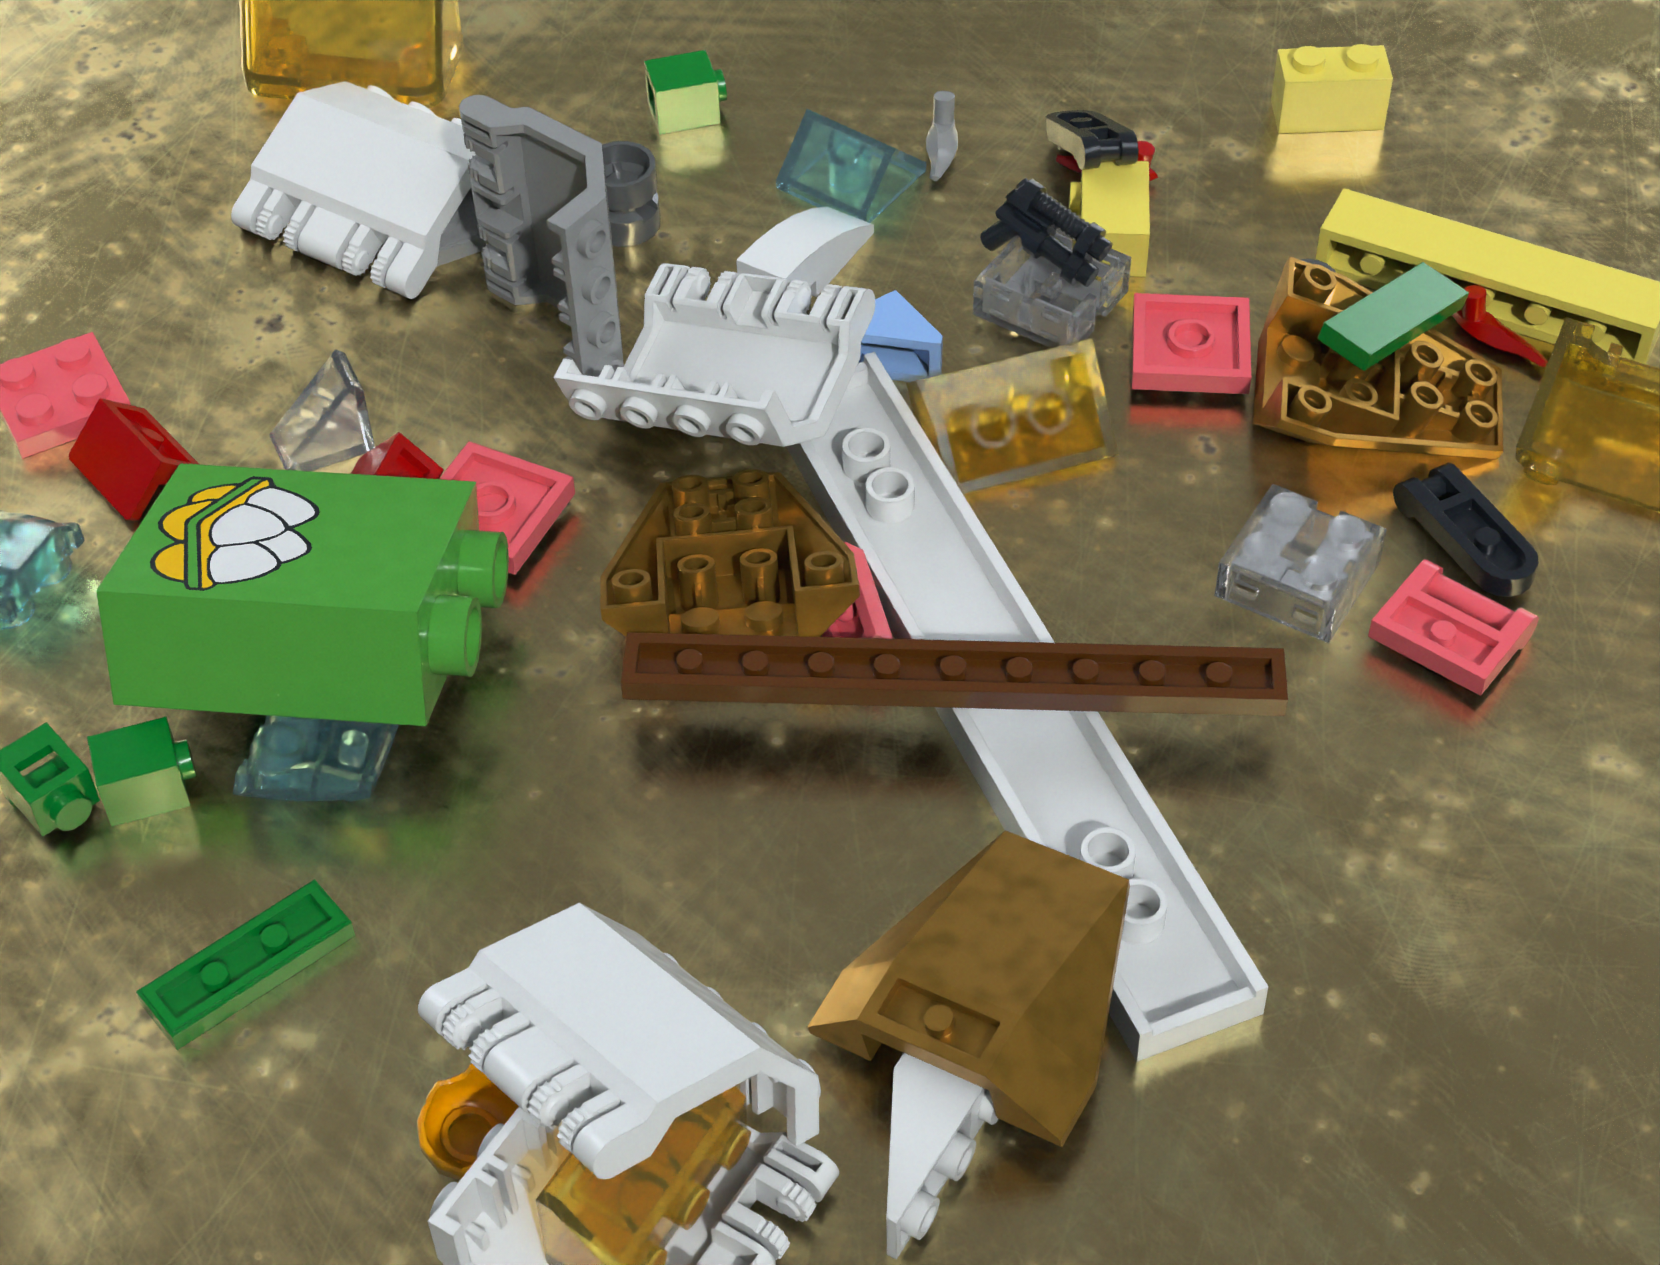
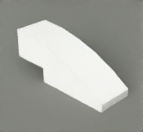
M829 207L811 208L794 214L780 222L757 239L736 260L737 273L787 278L791 281H806L808 285H811V295L817 297L821 290H823V286L832 281L874 234V225Z

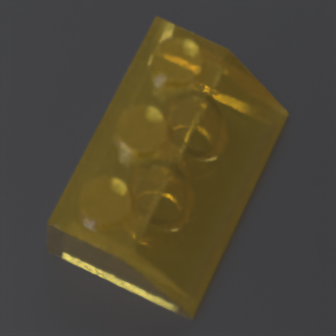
M1092 338L906 382L913 415L962 494L1119 455Z
M734 1086L675 1118L651 1157L610 1179L597 1178L570 1152L536 1198L546 1263L549 1265H665L668 1251L665 1250V1247L679 1227L689 1230L696 1223L708 1202L710 1190L707 1187L721 1167L728 1171L731 1170L738 1163L748 1146L751 1131L747 1129L746 1096Z

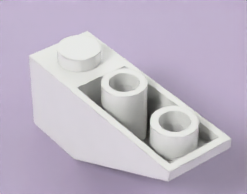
M903 1053L893 1072L887 1195V1255L896 1260L911 1236L920 1240L929 1230L939 1208L940 1199L937 1198V1195L948 1178L958 1181L967 1170L976 1149V1141L973 1139L983 1123L987 1122L993 1125L998 1120L989 1090L906 1053Z

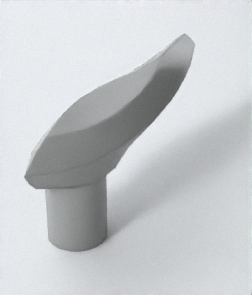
M939 91L934 94L933 120L926 137V150L931 160L929 178L933 181H938L948 169L958 146V133L954 120L955 95L949 91Z

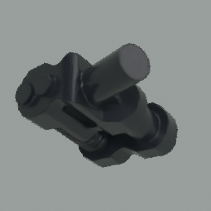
M1027 178L1023 179L1016 185L1015 189L1006 195L1005 198L1007 200L996 210L995 214L999 221L982 231L980 235L982 244L986 249L995 251L1018 235L1021 238L1022 248L1026 253L1035 259L1043 256L1062 270L1060 277L1072 286L1079 282L1083 286L1088 287L1099 273V268L1092 264L1093 258L1099 262L1102 261L1113 245L1111 241L1105 238L1106 230L1095 222H1085V219H1081L1075 212H1071V209H1067L1061 202L1058 203V200H1054L1052 196H1049L1046 193L1047 189L1033 178L1030 180ZM1057 228H1060L1066 235L1074 238L1076 243L1073 250L1054 237Z

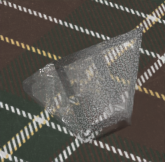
M334 350L269 434L285 470L313 471L363 455L375 448L364 391L346 354L342 351Z

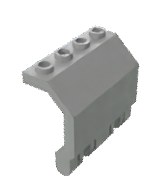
M472 95L463 99L459 105L464 132V142L466 149H470V152L475 151L476 154L472 156V159H469L468 168L471 175L470 181L476 220L478 222V233L480 238L489 242V244H486V247L482 248L483 252H481L487 289L514 305L547 302L562 311L559 314V320L571 326L573 340L563 347L564 354L568 355L564 359L573 360L582 375L599 377L605 365H611L614 371H616L617 367H624L621 321L602 143L530 107L510 108L485 95Z

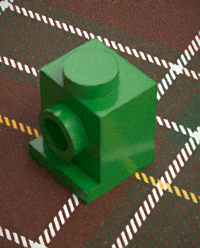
M47 722L0 750V786L3 794L11 805H16L42 837L56 828L69 831L79 827L90 816L92 806L100 801L88 767ZM46 756L48 762L22 776L20 773L22 770Z

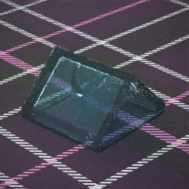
M806 109L776 179V188L818 208L829 207L871 223L926 172V162Z

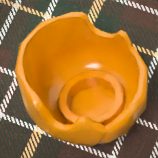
M470 1063L469 1067L462 1073L445 1080H438L426 1097V1104L421 1108L417 1119L421 1152L440 1175L461 1180L477 1160L479 1147L487 1133L497 1124L502 1123L505 1125L519 1106L491 1082L483 1072Z

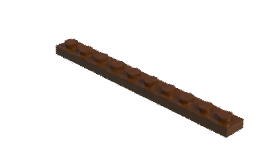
M627 632L621 676L622 698L626 700L1285 716L1288 703L1284 648Z

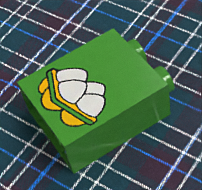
M180 463L96 590L113 705L427 726L447 676L471 677L476 670L482 637L481 607L500 608L506 593L509 567L507 537L504 532L479 530L477 486L474 481Z

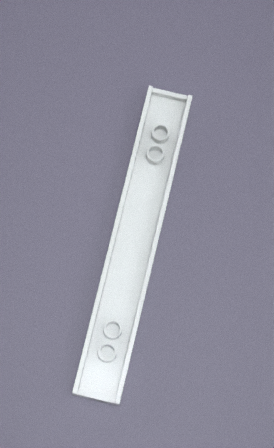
M876 353L865 354L864 361L858 363L825 436L786 447L834 532L843 542H848L864 550L889 628L895 639L1055 643ZM935 707L1004 830L1129 879L1130 890L1109 1014L1136 1062L1264 1013L1268 992L1267 983L1098 712Z

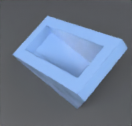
M896 290L875 299L874 315L861 341L859 363L864 361L865 354L875 352L892 380L940 386L942 380L943 336Z

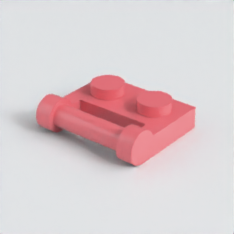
M1424 559L1371 620L1368 637L1481 696L1516 651L1523 649L1536 629L1539 617L1521 607L1515 612L1442 575L1443 568Z

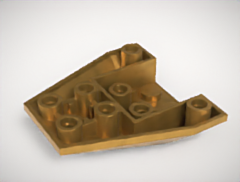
M1293 257L1288 258L1258 341L1253 424L1306 442L1328 446L1498 459L1504 452L1501 368L1431 328L1367 370L1362 371L1317 338L1325 321L1373 292L1342 274L1330 271L1322 265L1310 264Z
M758 469L743 470L734 476L716 478L685 475L675 479L673 482L660 483L600 577V611L602 621L625 637H627V632L820 637L860 596L855 557L850 548L781 472L766 473Z
M1005 830L843 969L807 1026L809 1033L870 1061L881 1043H884L990 1091L998 1119L1063 1147L1097 1085L1130 890L1129 879Z

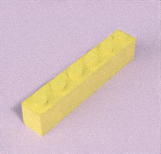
M1343 188L1320 228L1315 260L1327 263L1336 273L1342 274L1365 287L1378 290L1424 262L1463 289L1470 285L1484 287L1486 289V312L1492 314L1514 332L1642 372L1660 335V282L1345 188Z

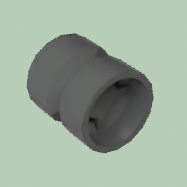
M613 141L603 144L602 150L612 245L628 247L644 243L655 236L660 228L655 157L648 148L638 143Z

